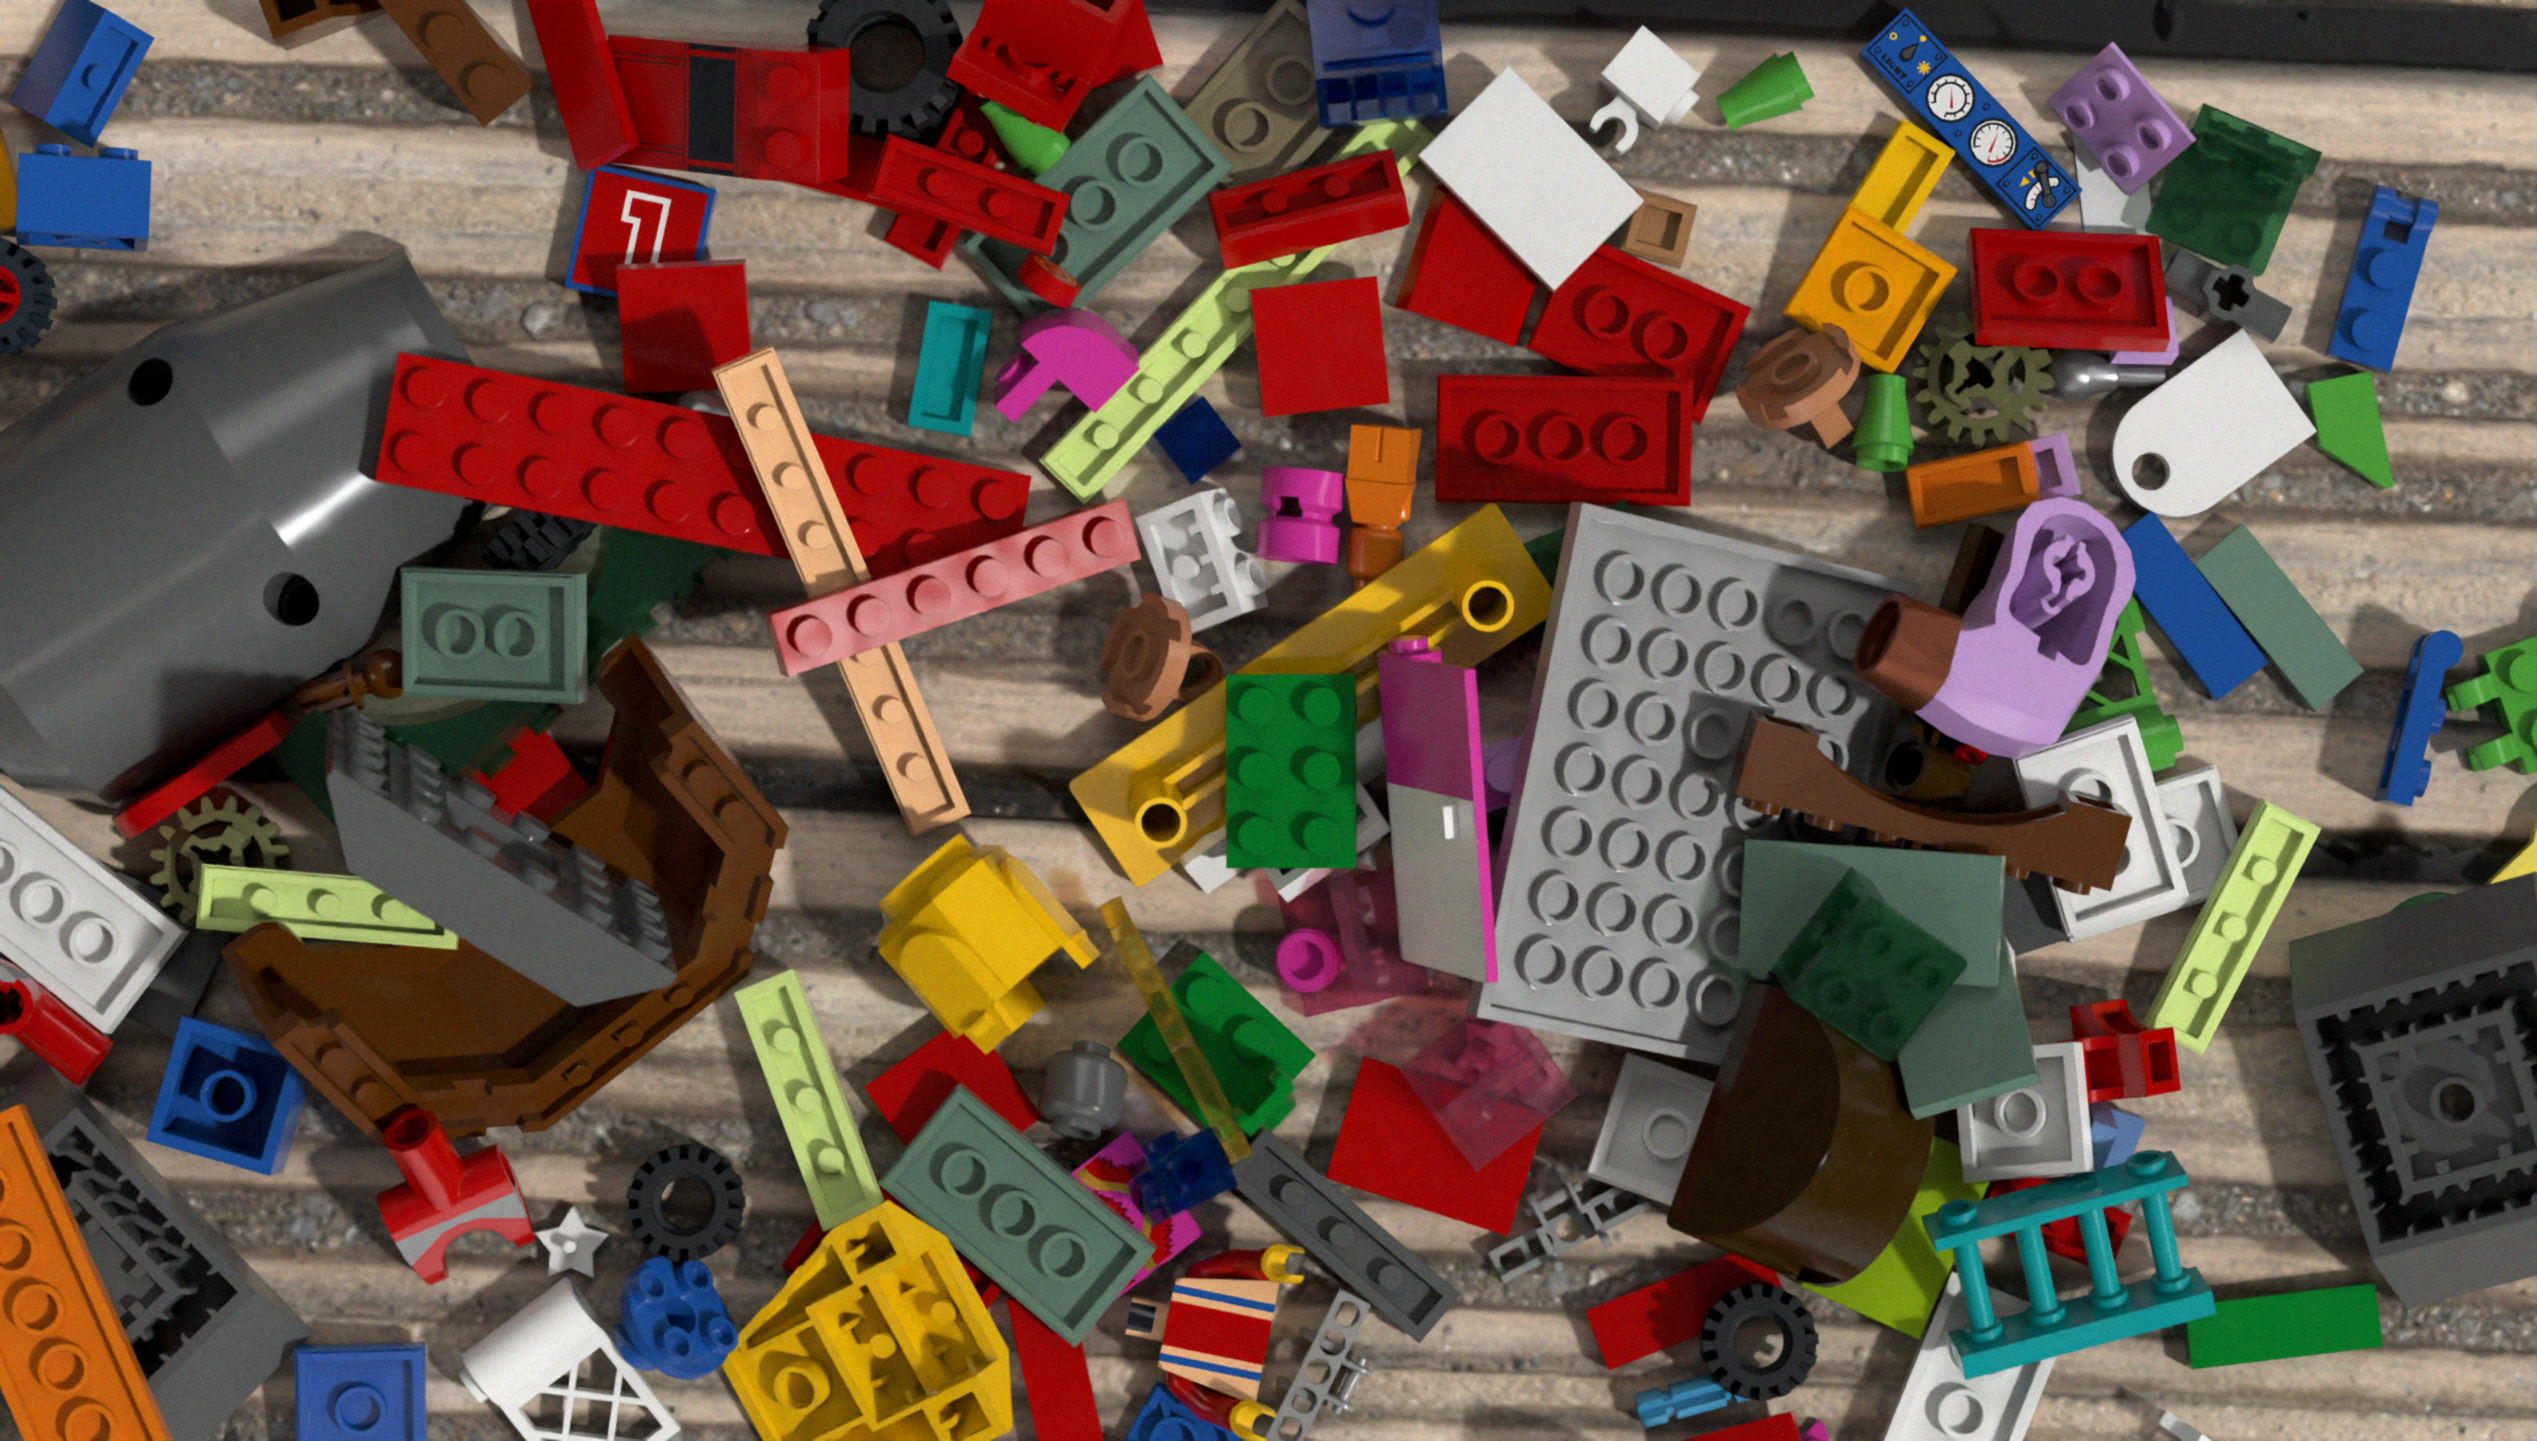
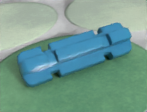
M1709 1374L1668 1384L1669 1390L1662 1392L1659 1387L1639 1392L1635 1395V1406L1642 1425L1652 1427L1669 1422V1416L1676 1415L1678 1419L1726 1407L1728 1400L1735 1399V1402L1740 1403L1751 1399L1732 1395L1715 1382Z

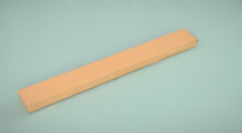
M769 344L711 369L808 598L871 578L773 346ZM895 641L836 661L912 839L971 814L899 642Z

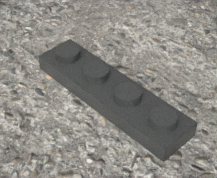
M1263 1129L1224 1175L1225 1179L1418 1343L1425 1338L1461 1295L1273 1133L1269 1134Z

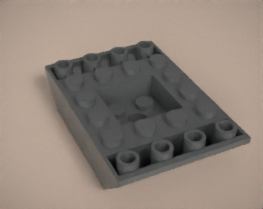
M333 707L327 717L326 782L348 871L576 1007L671 986L678 974L664 909L658 903L661 896L654 889L634 877L629 876L625 882H622L603 870L606 866L605 861L582 845L574 843L569 850L549 838L548 836L552 832L551 829L533 815L519 810L516 816H513L493 804L497 799L496 796L475 780L463 777L461 782L458 783L438 771L441 763L424 749L410 743L407 744L405 749H402L382 737L385 729L366 714L352 710L347 716Z
M2534 871L2290 941L2293 1015L2371 1259L2405 1308L2537 1276V872ZM2460 1084L2472 1093L2475 1106L2471 1116L2457 1118L2445 1110L2441 1095L2446 1085Z
M43 1060L0 1102V1112L18 1104H25L173 1441H204L294 1353L295 1345H302L314 1331L67 1078ZM0 1388V1403L12 1415Z

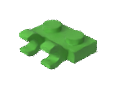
M2537 635L2479 655L2478 659L2484 674L2443 688L2451 713L2458 710L2462 711L2493 699L2506 734L2464 749L2473 773L2500 766L2514 759L2521 776L2537 772Z

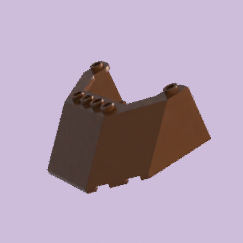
M636 632L609 651L596 668V685L607 701L615 708L597 783L547 820L545 824L552 831L548 836L549 838L569 850L574 843L586 847L605 861L606 866L603 870L622 882H625L629 876L634 877L650 886L661 896L658 903L664 909L678 974L671 986L576 1007L459 937L458 950L369 942L307 945L287 925L279 922L257 924L220 950L271 1045L376 1145H385L383 1142L384 1132L391 1125L393 1119L406 1111L416 1108L433 1111L449 1139L483 1137L486 1135L487 1128L518 1125L522 1133L547 1131L748 976L754 956L749 948L755 923L763 922L774 884L773 879L769 875L776 849L784 848L789 827L669 670Z

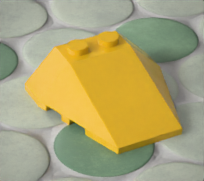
M889 1200L834 1227L805 1263L798 1267L786 1280L787 1283L739 1333L736 1348L728 1353V1356L721 1365L763 1441H990L1009 1432L1013 1428L1009 1349L947 1236Z

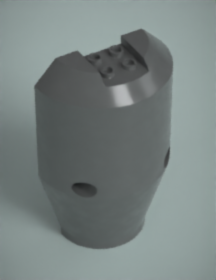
M403 245L381 260L163 325L0 431V767L20 786L36 793L122 810L135 799L278 705L281 706L295 697V688L304 682L333 672L342 666V662L350 661L373 646L401 614L400 568L408 566L441 567L494 506V504L373 482L397 353L404 352L477 367L424 285L411 258L413 255L407 246ZM173 376L172 386L168 394L159 402L157 397L160 384L166 378ZM315 588L320 604L318 613L310 623H304L296 612V602L303 591Z

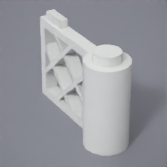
M567 1277L562 1278L461 1355L465 1368L459 1372V1376L469 1392L480 1403L490 1398L495 1404L499 1405L526 1441H546V1439L560 1441H666L681 1430L680 1423L638 1369L629 1365L622 1358L615 1340L602 1325L591 1304ZM601 1347L617 1368L614 1391L576 1387L579 1363ZM571 1370L569 1386L552 1384ZM623 1377L636 1394L621 1392ZM539 1393L567 1396L563 1429L536 1427L521 1407ZM574 1397L612 1402L608 1436L569 1431ZM619 1403L647 1406L661 1426L642 1440L615 1437Z

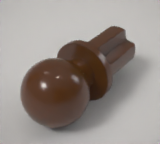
M381 649L372 653L366 659L361 670L354 671L351 662L348 660L342 662L343 669L308 680L295 688L296 700L305 719H314L329 714L333 707L341 710L356 705L358 710L365 709L364 695L372 694L384 700H391L402 696V653L393 649Z

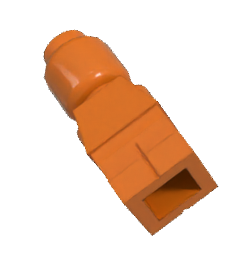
M1371 423L1351 424L1345 484L1348 495V514L1351 516L1352 522L1359 523V526L1352 528L1349 532L1346 572L1351 577H1354V591H1357L1403 560L1405 537L1396 528L1397 526L1404 525V522L1410 519L1412 498L1418 484L1416 483V470L1422 428Z

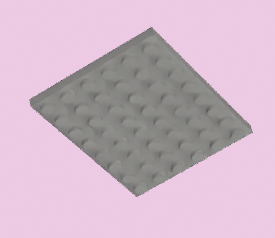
M1571 502L1492 884L1498 981L1492 983L1472 981L1466 1014L1722 1065L1751 982L1771 986L1798 998L1807 973L1738 968L1745 839L1853 845L1859 827L1843 823L1841 831H1831L1806 823L1804 821V812L1781 807L1779 815H1769L1741 805L1743 797L1734 793L1729 780L1749 709L1812 725L1820 736L1817 745L1819 750L1841 769L1874 788L1885 755L1895 703L1853 675L1852 662L1854 652L1869 618L1877 607L1888 596L1895 593L1916 600L1919 584L1592 504Z

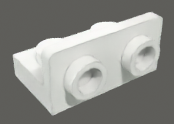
M1226 488L1199 492L1135 518L1163 597L1182 604L1189 615L1192 634L1240 615L1268 607V600L1265 595L1267 583L1264 571L1257 560L1251 556L1243 534L1245 522L1242 511L1236 501L1230 498Z

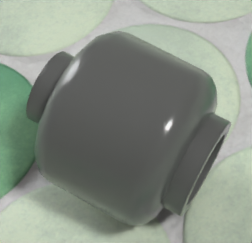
M1090 1041L1073 1042L1072 1050L1056 1052L1048 1059L1038 1107L1043 1116L1051 1121L1050 1129L1052 1131L1072 1138L1095 1140L1100 1138L1101 1131L1112 1129L1118 1124L1128 1082V1073L1122 1064L1110 1058L1111 1049L1109 1047Z

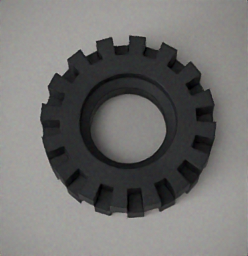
M520 510L513 517L514 520L510 524L505 525L498 532L499 535L490 541L487 545L488 548L483 551L482 557L494 569L551 571L562 564L563 560L569 554H572L579 547L578 545L591 535L592 530L598 524Z
M694 1144L669 1147L649 1157L633 1175L634 1180L632 1185L628 1187L626 1198L629 1199V1208L626 1209L627 1219L632 1221L635 1228L632 1232L638 1241L642 1239L649 1246L647 1250L653 1254H661L667 1257L666 1260L676 1262L688 1259L689 1262L700 1260L724 1247L733 1238L732 1236L736 1230L740 1228L743 1221V1208L746 1207V1196H743L741 1187L744 1184L740 1174L736 1175L731 1166L733 1164L726 1157L722 1158L716 1154V1150L706 1146H694ZM685 1177L699 1181L705 1186L710 1195L711 1206L708 1216L701 1224L695 1227H679L670 1222L663 1212V1192L673 1180Z
M1747 1284L1724 1293L1717 1299L1718 1301L1712 1308L1708 1309L1704 1316L1703 1327L1700 1328L1699 1340H1701L1700 1355L1702 1362L1705 1363L1709 1371L1708 1374L1724 1390L1744 1399L1771 1400L1791 1393L1792 1389L1797 1385H1801L1808 1378L1807 1373L1811 1366L1815 1365L1817 1359L1815 1352L1816 1344H1819V1336L1815 1332L1813 1325L1815 1320L1811 1312L1805 1309L1802 1305L1803 1302L1797 1296L1775 1285ZM1755 1316H1762L1772 1320L1780 1328L1783 1335V1349L1780 1356L1775 1362L1762 1368H1755L1745 1364L1737 1356L1734 1348V1335L1737 1328L1743 1321Z

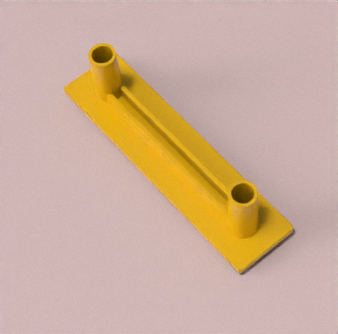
M1490 502L1231 674H1357L1358 729L1363 724L1372 722L1382 715L1377 653L1389 649L1390 638L1407 635H1425L1428 637V646L1441 648L1442 663L1473 668L1547 619L1553 590L1499 507L1495 503ZM1226 677L1069 782L1070 791L1133 884L1137 887L1144 886L1180 862V856L1194 847L1201 837L1210 832L1217 831L1226 824Z

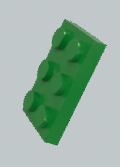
M1226 674V868H1357V674Z

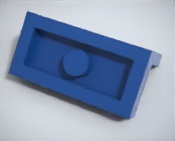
M66 0L13 92L10 103L88 147L93 148L152 44L154 37L89 0Z

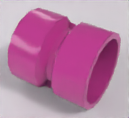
M1264 467L1260 504L1267 508L1269 512L1268 517L1258 522L1255 557L1297 564L1337 565L1341 530L1332 523V516L1343 510L1346 476L1334 472L1304 468Z

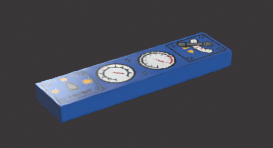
M1907 7L1860 51L1859 55L1945 145L1956 151L1955 155L2027 230L2041 231L2083 191Z

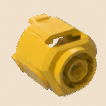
M961 833L957 834L933 853L877 905L891 921L879 934L878 952L955 1040L964 1033L985 1055L1007 1036L1009 1037L1045 1005L1027 978L1061 947L1082 969L1101 955L1099 950L1088 939L1084 928L1080 927L1022 860L1010 855L1001 845L983 844L979 848L974 849Z

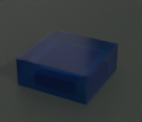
M1204 396L1153 434V437L1191 486L1195 485L1242 449V445Z

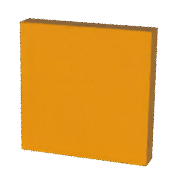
M1848 202L1782 309V313L1815 333L1823 332L1822 323H1832L1845 329L1855 345L1861 361L1883 374L1893 375L1954 277L1958 267L1851 202Z

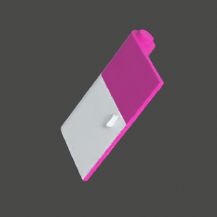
M1425 635L1393 637L1389 639V649L1377 653L1400 959L1484 983L1497 982L1498 969L1476 669L1442 663L1441 648L1428 646V637Z

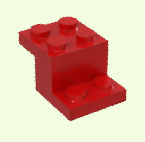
M985 0L975 27L954 54L945 76L964 85L972 94L982 98H990L1020 113L1030 123L1041 127H1048L1061 134L1101 76L1125 16L1136 0Z

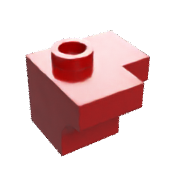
M2126 999L2104 1000L2070 1006L2073 1038L2056 1041V1043H2083L2088 1103L2150 1097L2181 1090L2173 1026L2150 1028L2140 1024L2131 1015Z

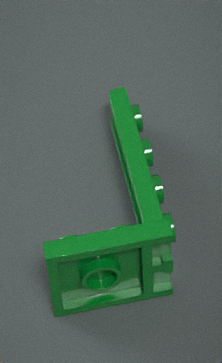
M1205 951L1196 958L1117 1044L1229 1149L1245 1132L1251 1136L1260 1126L1269 1134L1276 1129L1296 1107L1295 1097L1291 1094L1296 1088V1076L1316 1056L1310 1048Z

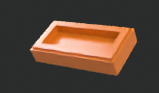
M2023 441L1907 466L1904 469L1915 530L2026 508L2032 502L2043 500L2031 441Z

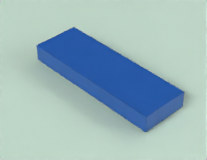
M2154 512L2146 513L2120 533L2132 553L2136 573V581L2132 593L2135 594L2138 603L2214 702L2220 700L2268 663Z

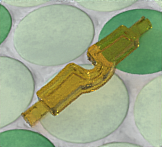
M1116 897L1099 906L1097 910L1101 913L1108 926L1118 951L1207 1122L1222 1145L1230 1165H1233L1255 1152L1251 1149L1241 1127L1231 1118L1232 1107L1197 1040L1190 1032L1178 1003L1141 933L1138 932L1134 921L1129 915L1122 897Z

